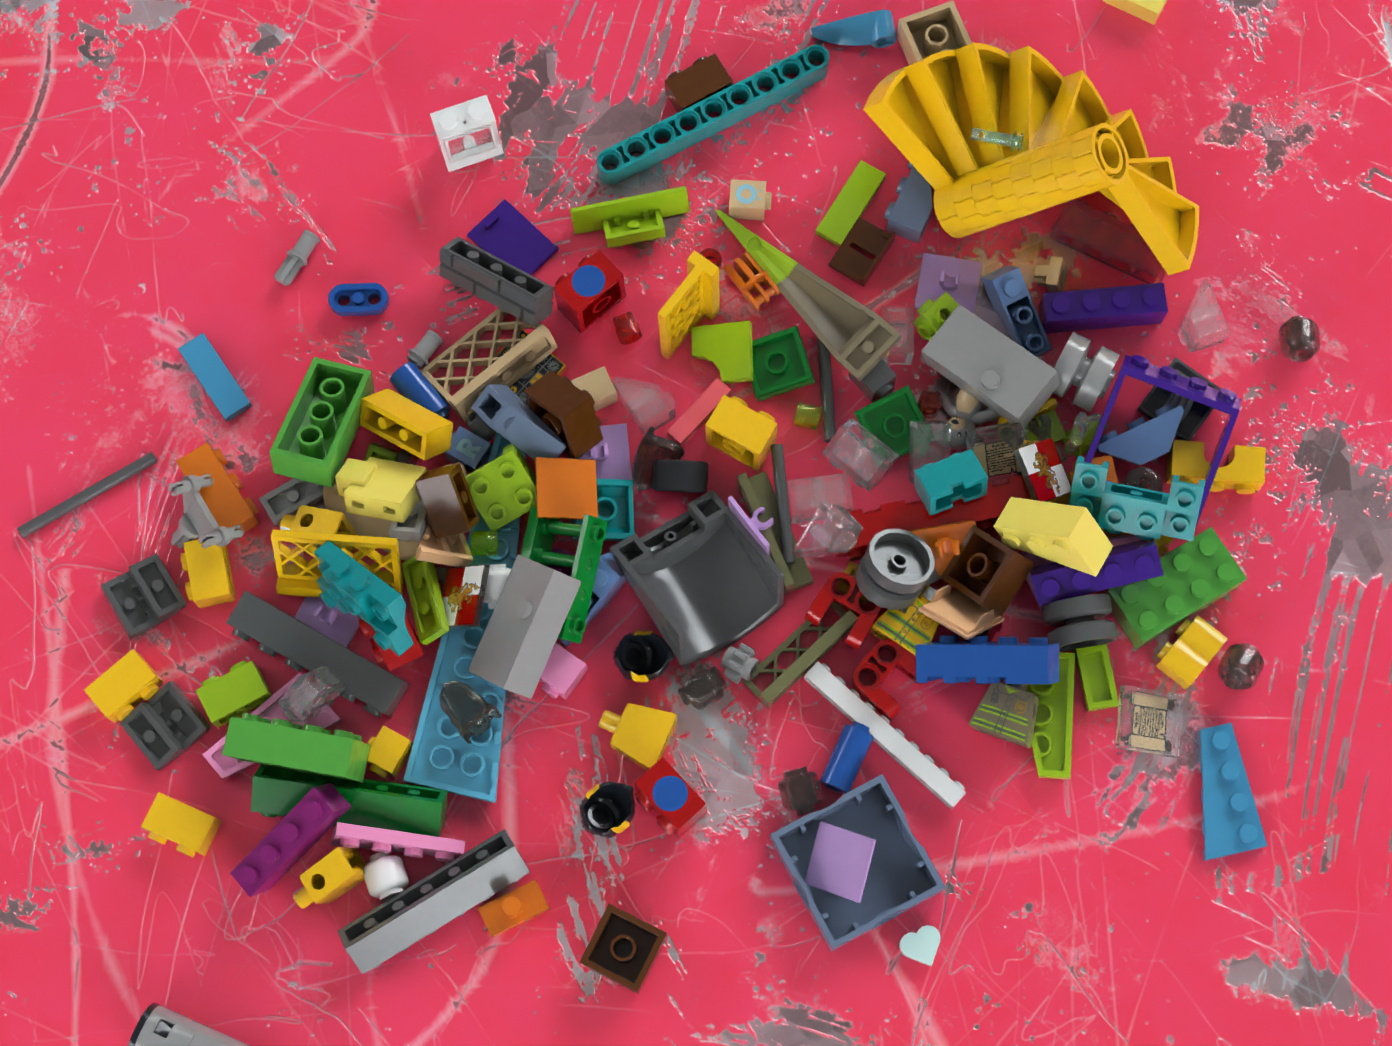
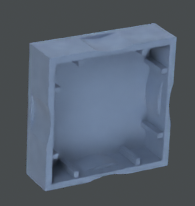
M883 774L842 795L832 805L822 810L811 812L770 834L769 839L830 952L939 894L946 888L924 847L912 834L905 813ZM820 821L876 840L861 903L816 888L805 882Z

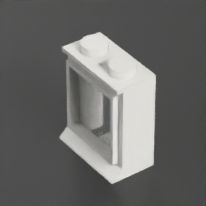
M487 95L430 113L438 144L449 172L504 154L496 119Z

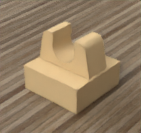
M1051 256L1049 265H1036L1034 278H1037V285L1046 286L1049 293L1064 291L1068 269L1063 257Z

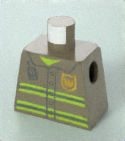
M1001 682L991 683L973 714L969 726L976 731L1030 749L1039 698L1035 694L1026 691L1028 684L1007 685Z

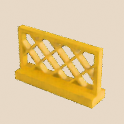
M695 250L687 259L688 276L658 312L661 355L666 359L672 356L691 332V327H695L704 315L713 321L720 312L719 267Z
M272 530L271 540L278 576L276 583L278 595L320 597L322 590L316 580L322 576V573L316 566L320 563L314 553L317 548L312 545L324 544L328 540L389 586L392 585L402 595L405 577L404 572H401L398 538ZM281 541L292 542L297 547L291 550L283 545ZM354 546L359 551L352 554L343 547ZM375 549H390L391 553L384 557ZM305 551L314 558L308 562L298 554ZM367 555L375 563L369 566L361 558ZM291 560V561L294 562L295 564H286V563ZM382 567H384V568H386V569L389 570V571H384V570H379V569L382 568Z

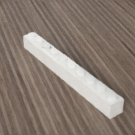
M817 661L804 675V680L850 721L859 722L869 727L868 732L874 737L873 741L952 810L966 794L964 786L958 781L954 782L949 778L950 774L941 767L939 769L934 765L935 761L929 755L925 754L924 756L919 751L920 748L913 741L908 742L904 738L905 734L900 729L891 727L889 725L890 721L885 716H879L874 712L875 708L869 702L864 703L857 691L848 689L845 686L846 682L841 677H835L830 673L831 669L825 663L820 664Z

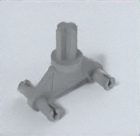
M210 474L198 477L188 475L183 477L182 481L169 484L168 489L169 492L173 491L171 493L172 496L183 494L184 515L180 518L179 527L172 534L173 538L171 539V544L179 549L184 548V542L192 541V539H199V543L202 544L201 547L203 548L213 545L222 547L228 545L231 540L241 538L244 535L243 529L238 530L241 528L240 525L230 528L225 526L219 527L201 497L200 489L213 485V478H210Z

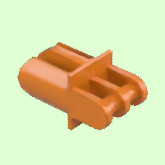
M746 251L742 254L743 260L738 257L733 261L734 268L727 264L723 270L742 292V298L746 299L750 306L757 311L760 309V304L770 302L769 298L773 295L778 296L780 290L767 275V271L763 272ZM764 284L769 287L765 291L761 288ZM753 292H756L758 296L753 298L751 294Z

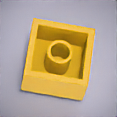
M723 395L705 425L706 443L759 472L771 452V445L776 443L778 424L774 422L775 419L764 411L757 413L748 408V404L741 398L736 396L730 398Z

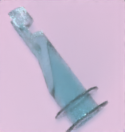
M973 128L971 140L1009 146L1011 151L1018 148V152H1020L1024 141V134L1022 132L1018 136L1017 131L1012 135ZM979 132L984 133L983 138L978 137Z

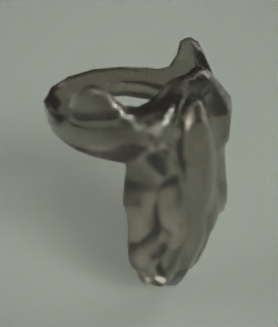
M653 426L649 428L641 439L632 465V480L638 491L649 490L652 487L654 460H680L684 455L683 448L675 442L655 436Z
M459 681L443 683L439 695L441 708L448 715L451 723L458 728L459 735L468 744H471V736H480L490 728L493 718L502 717L494 704H487L485 699L477 694L469 685Z

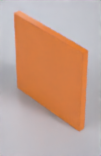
M535 458L537 518L583 520L584 514L598 518L596 460Z

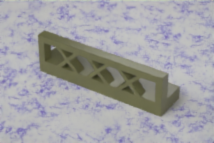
M764 471L749 478L746 472L737 475V487L750 517L752 518L756 509L764 507L765 512L758 516V520L764 523L773 518V525L770 528L759 531L770 545L771 559L784 574V594L786 595L813 584L814 580L793 533L795 564L786 565L782 556L776 495L766 472Z
M833 602L830 608L841 618L832 627H822V622L818 627H810L813 624L806 620L758 665L751 680L743 679L742 683L769 709L817 661L823 658L852 630L858 617L851 610L846 612L841 606ZM804 632H818V640L810 648H800V636ZM796 641V648H788ZM782 653H796V661L787 669H777V658ZM774 661V669H766ZM760 674H774L773 683L763 692L752 682Z

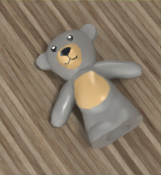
M960 387L956 397V404L947 393L940 392L938 400L951 419L945 423L943 429L934 432V438L937 441H942L947 447L954 450L972 449V440L976 436L975 425L999 418L1000 415L990 408L983 410L986 405Z

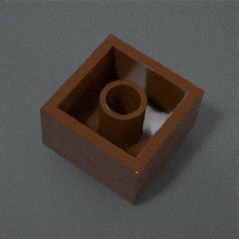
M551 370L524 390L529 408L567 445L563 452L573 459H579L603 440L600 430L601 422L594 410L593 405L595 401L588 391H581L574 386L567 377H561Z
M973 525L959 547L960 555H954L940 578L988 610L994 609V613L1002 617L1035 563L994 536Z
M608 904L579 963L639 995L668 935L666 932Z

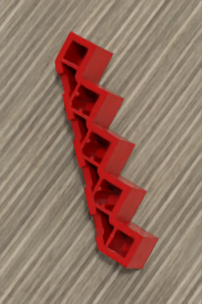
M1018 475L1009 477L1008 482L1004 484L991 485V482H988L987 495L966 503L961 498L952 502L953 508L932 516L929 515L921 500L910 503L900 500L882 504L879 509L863 513L862 509L849 511L827 521L835 556L849 557L850 561L862 559L874 536L885 529L898 528L911 531L973 520L976 523V527L985 532H991L995 529L993 526L1011 497L1033 500L1024 476Z

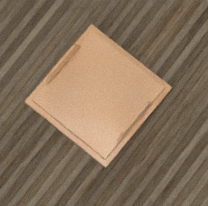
M950 584L936 590L932 601L918 608V611L966 640L1005 620L1004 617L994 613V609L988 610L958 589L951 591Z

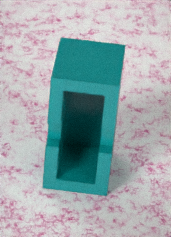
M972 449L962 453H954L946 459L924 464L919 469L914 470V488L930 516L953 508L952 502L961 498L966 503L987 495L988 476Z

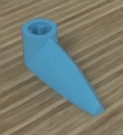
M889 10L864 13L811 28L812 37L839 45H872L875 48H884L895 44L898 40L892 12Z

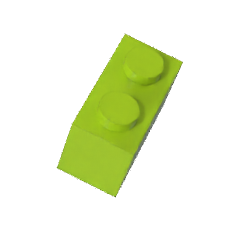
M241 661L230 668L231 672L221 677H210L202 682V687L195 690L211 723L217 728L229 723L230 717L239 718L243 713H248L258 708L272 696L259 667L253 661Z

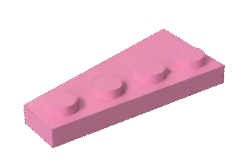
M298 673L251 713L262 716L265 719H270L271 724L273 718L291 721L293 724L302 725V730L304 724L315 725L325 729L341 721L338 715L301 673ZM226 735L202 754L222 779H226L255 764L222 755Z
M337 822L332 832L330 845L371 849L381 853L400 852L404 853L405 856L416 858L429 855L436 856L435 859L438 861L451 862L464 854L465 841Z

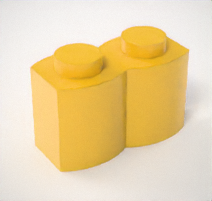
M1199 615L1193 621L1186 618L1175 632L1180 636L1176 642L1171 644L1168 641L1156 655L1161 659L1156 667L1185 690L1194 682L1228 639Z

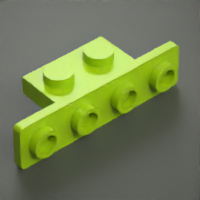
M685 186L575 207L570 209L575 234L604 229L607 246L611 248L666 237L662 218L688 213L690 208L687 189Z

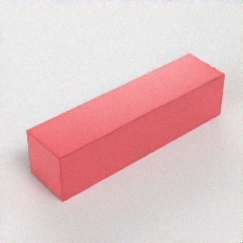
M717 378L667 430V437L681 449L709 420L723 395L731 397L732 390Z

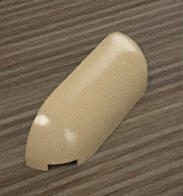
M336 480L332 488L324 486L323 499L326 508L343 512L359 536L390 538L389 528L392 521L347 513L344 497L338 496ZM398 540L400 559L407 561L415 556L419 542ZM382 549L387 553H391L390 549Z

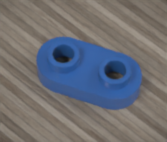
M378 283L340 284L335 286L328 296L331 309L340 316L379 315L388 308L390 301L386 289ZM343 299L350 300L349 304L345 306L340 305V302ZM371 299H380L377 304H370Z

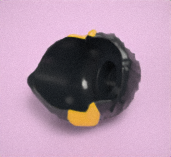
M637 630L625 635L619 642V645L615 647V651H613L615 665H617L624 678L639 683H646L660 677L666 671L671 660L674 659V655L664 639L652 631Z
M616 782L596 784L586 793V797L580 804L582 827L592 835L608 838L623 832L630 826V822L635 814L634 788Z

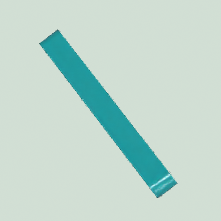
M821 45L809 46L603 150L597 157L600 180L607 185L618 184L823 80L828 74L830 56L828 50ZM811 61H819V62H821L822 64H821V65H818V66H814V65L810 64V62H811ZM792 73L795 74L797 77L790 79L785 77L784 75ZM768 86L771 90L764 92L759 90V88ZM737 99H743L746 102L744 104L738 105L735 104L733 101ZM711 112H717L720 114V116L712 118L709 117L708 114ZM685 125H692L695 127L693 130L685 131L682 129V127ZM659 138H666L669 140L665 144H659L656 142V140H658ZM634 151L643 152V154L639 157H633L630 155ZM608 164L617 165V168L614 170L604 169Z

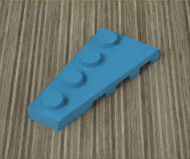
M1232 723L1201 729L1198 731L1202 780L1203 861L1268 846Z

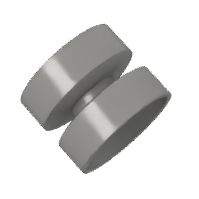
M1072 332L1054 367L1058 372L1060 385L1053 394L1062 398L1073 384L1077 386L1073 404L1091 412L1098 397L1103 399L1116 374L1113 368L1120 354L1101 346L1093 358L1089 359L1086 356L1091 340Z

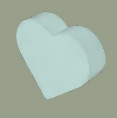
M922 926L916 933L910 932L901 938L899 943L900 951L910 959L932 966L940 943V933L933 926Z

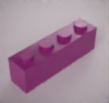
M332 783L313 787L230 874L249 897L269 891L351 808V805Z

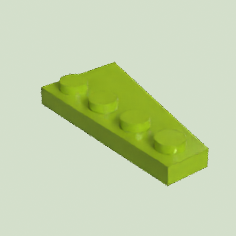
M1059 652V682L1052 684H1028L1026 691L1035 694L1039 698L1032 739V748L1039 778L1071 779L1075 653Z

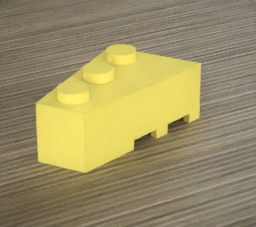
M1011 497L993 526L1002 537V542L1008 547L1025 551L1095 577L1113 548V545L1086 507Z

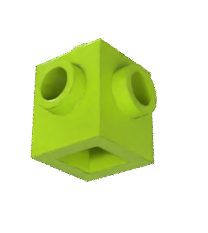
M947 292L934 301L929 298L917 309L920 315L912 323L917 327L920 336L930 341L959 304Z

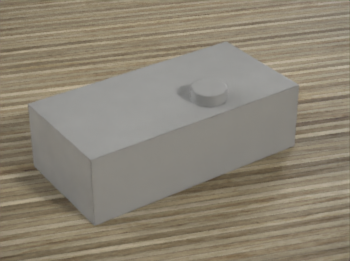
M960 304L921 351L928 366L1021 431H1023L1060 385L1057 370Z
M518 554L468 671L505 690L532 699L582 581Z

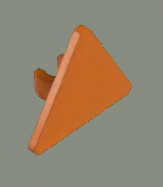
M973 520L911 530L909 532L923 539L930 547L935 559L934 569L942 576L954 555H960L959 547L972 526H976V523Z

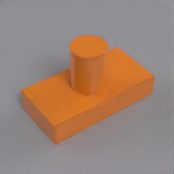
M535 879L478 907V910L490 936L493 938L550 910Z

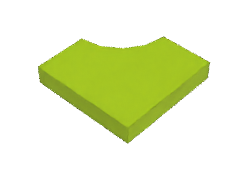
M749 320L691 327L692 356L694 359H704L715 364L719 369L721 380L724 384L754 381L752 323Z

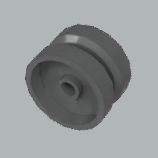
M898 528L885 529L877 533L871 540L856 568L855 579L863 595L877 606L890 610L905 609L913 605L920 596L925 584L934 571L935 559L930 547L917 535Z
M1091 594L1077 596L1044 605L1042 607L1044 623L1052 627H1059L1047 634L1048 643H1059V652H1065L1116 641L1118 634L1115 622L1099 620L1113 612L1110 595Z

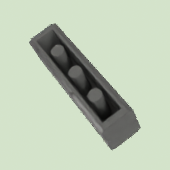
M456 237L440 250V262L442 263L440 264L439 276L449 280L453 285L462 287L475 294L477 298L484 299L497 306L501 311L508 312L522 319L525 324L535 327L552 313L553 286L460 237Z

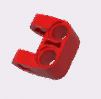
M837 572L827 580L819 591L804 619L818 627L833 602L848 611L851 610L859 618L846 638L845 643L859 650L871 631L881 607L876 605V608L872 611L862 610L859 606V600L865 596L859 590L856 579L847 573ZM837 581H844L849 585L850 589L847 594L839 596L832 591V585Z
M884 639L879 641L856 667L852 677V686L877 712L887 719L893 720L902 707L880 686L895 668L899 669L916 683V656L891 639ZM883 649L890 650L894 654L895 659L892 662H883L880 660L878 652ZM861 673H870L874 677L875 683L871 686H864L859 682L858 676Z

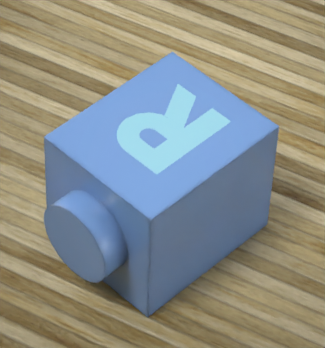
M459 426L455 433L452 432L451 450L444 453L447 460L454 464L460 462L468 472L472 473L479 467L487 464L492 445Z

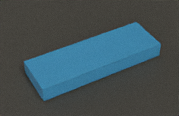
M204 333L178 348L226 422L252 407V404Z

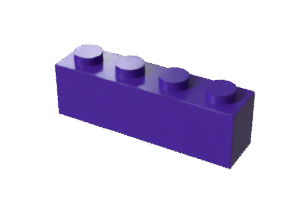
M1164 283L1043 293L1039 304L1040 320L1046 334L1161 324L1168 312Z
M1154 539L1140 540L1113 547L1096 577L1056 562L1035 566L1031 570V579L1039 606L1164 575Z

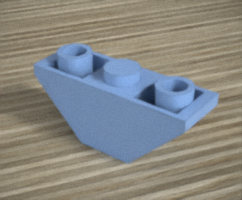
M1171 403L1156 410V418L1146 422L1144 417H1141L1127 424L1129 430L1120 435L1114 430L1100 438L1101 444L1097 446L1096 451L1107 456L1112 455L1115 459L1136 466H1141L1170 452L1184 412L1182 405L1174 408Z

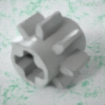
M743 643L740 644L738 649L730 646L720 664L722 668L726 669L724 671L725 678L739 684L741 678L747 681L751 680L759 665V660L754 658L756 655L755 649Z

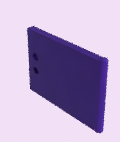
M506 199L467 234L479 248L530 275H533L559 250L558 246L545 237Z

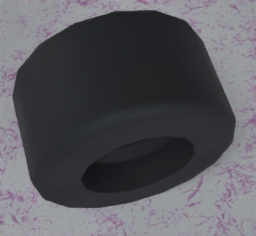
M654 460L653 490L705 493L707 491L708 463L689 460Z

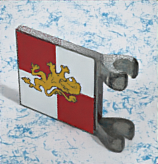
M1042 414L1039 416L1041 427L1036 418L1031 419L1028 423L1030 431L1039 439L1024 443V428L1020 423L1011 425L1014 435L1011 434L1009 427L1002 428L1000 435L1014 452L1032 500L1048 502L1071 493V484L1051 436V418L1047 414Z
M479 564L449 568L435 567L438 582L443 584L441 595L449 628L479 627L490 565Z

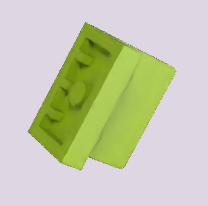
M512 443L503 447L501 456L465 476L474 504L491 531H496L531 510V507H537L536 476L518 447Z

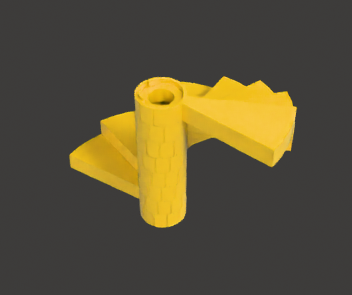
M973 42L956 50H945L932 54L892 72L870 94L863 110L935 190L933 197L935 214L942 228L954 238L966 237L1100 191L1125 211L1168 275L1190 269L1197 244L1199 206L1177 193L1170 156L1149 158L1143 136L1132 109L1110 115L1103 99L1083 70L1063 77L1046 58L1029 45L1007 53L988 44Z

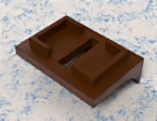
M859 217L828 266L864 287L894 242L895 232H886ZM851 244L875 257L874 260L851 248Z

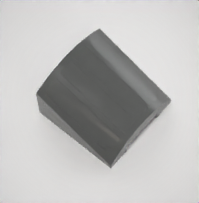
M714 490L687 504V512L645 536L639 538L635 533L609 548L611 555L680 665L704 659L731 646L758 628L784 605V574Z

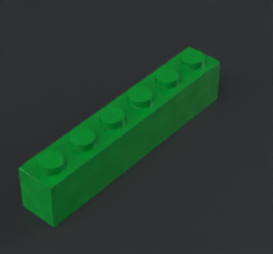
M263 764L253 775L251 811L259 812L265 817L286 816L313 787L332 783L351 805V808L337 822L440 837L445 826L448 790L364 779L363 783Z

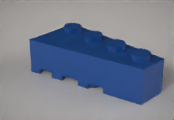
M939 635V641L916 644V683H928L938 679H943V683L970 682L971 679H975L976 684L1000 683V680H1005V684L1059 682V643H1048V637H1029V643L1018 642V637L1001 636L998 637V642H988V636H975L969 639V641H958V635Z

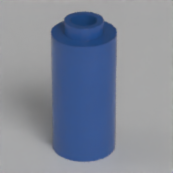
M413 362L402 365L392 374L390 383L402 396L447 420L449 419L450 405Z
M853 721L852 725H844L819 780L820 784L843 795L850 791L874 738L868 732L869 727Z

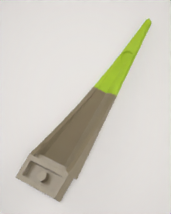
M716 210L717 215L761 269L767 271V275L776 284L780 292L833 357L859 382L902 339V336L877 313L823 280L721 210Z

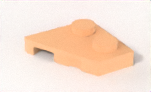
M427 522L421 542L418 544L415 555L416 560L448 566L469 567L474 559L464 533L436 539L433 529L429 527Z

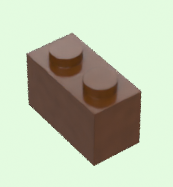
M715 53L709 57L704 56L697 59L689 68L683 71L677 70L664 80L665 94L677 113L733 85V80Z
M460 463L427 470L415 481L417 495L423 501L427 512L428 525L433 529L436 539L469 532L480 521Z

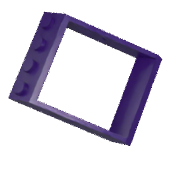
M1126 355L1084 462L1091 463L1125 375L1229 414L1204 479L1205 487L1197 519L1198 523L1239 414L1242 399L1238 398L1237 394L1229 389L1220 388V390L1212 388L1208 386L1206 381L1200 378L1191 377L1189 379L1179 375L1177 370L1171 367L1162 366L1160 368L1152 365L1145 357Z

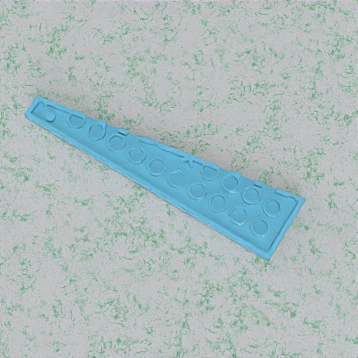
M499 433L495 435L488 463L501 456L503 447L511 443ZM519 449L524 459L526 460V453ZM476 508L480 521L470 530L467 544L474 559L469 567L506 564L507 568L512 569L518 555L521 516L496 531H491ZM482 603L478 625L449 627L450 631L441 637L403 781L422 787L448 790V793L496 803L506 690L468 671L494 609H488V603Z

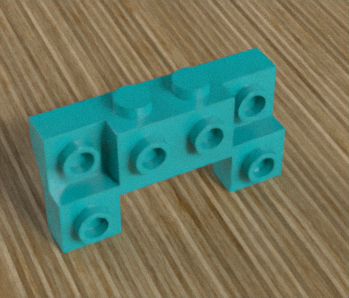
M1078 456L1069 505L1086 507L1099 527L1103 528L1104 531L1112 534L1130 533L1142 540H1160L1161 535L1193 541L1205 480L1199 479L1198 484L1179 481L1180 476L1173 475L1170 493L1108 482L1106 479L1110 462L1103 461L1102 465L1086 463L1084 462L1085 457Z
M329 540L314 552L320 562L317 567L322 573V576L316 580L322 590L320 597L329 608L336 607L344 614L350 611L354 616H360L373 627L376 633L373 638L385 651L389 648L400 656L414 644L405 624L407 604L399 592Z

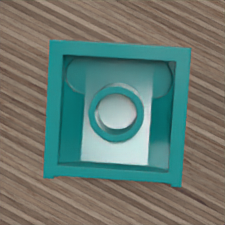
M596 478L598 518L608 521L604 541H623L635 534L634 480ZM570 519V524L582 525L583 520ZM573 537V540L579 541V537Z

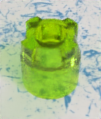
M798 401L793 425L817 430L822 407Z
M472 531L471 554L473 556H497L499 545L498 531Z

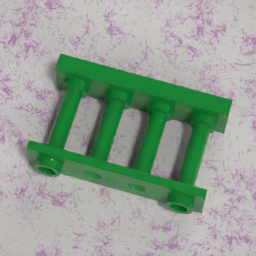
M531 507L521 556L547 567L550 564L572 568L571 577L582 581L558 636L560 639L581 644L608 521L584 514L582 525L558 522V519L537 518V508ZM555 534L579 537L575 556L551 552Z

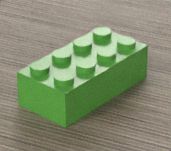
M317 357L313 358L269 451L275 474L330 488L333 487L336 480L335 476L341 469L360 426L361 398L375 393L372 371Z
M1212 527L1195 536L1193 541H1187L1161 557L1160 562L1163 576L1113 587L1105 593L1110 595L1113 616L1136 650L1235 590L1247 579Z
M243 713L242 718L230 717L222 753L224 756L246 762L363 783L371 745L361 742L362 736L337 729L331 735V730L309 724H304L302 730V725L273 718L271 724L270 719L248 713Z

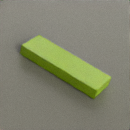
M860 160L817 227L815 234L840 247L885 180L886 173Z
M415 556L402 563L419 642L428 645L449 632L450 629L434 563L416 560Z

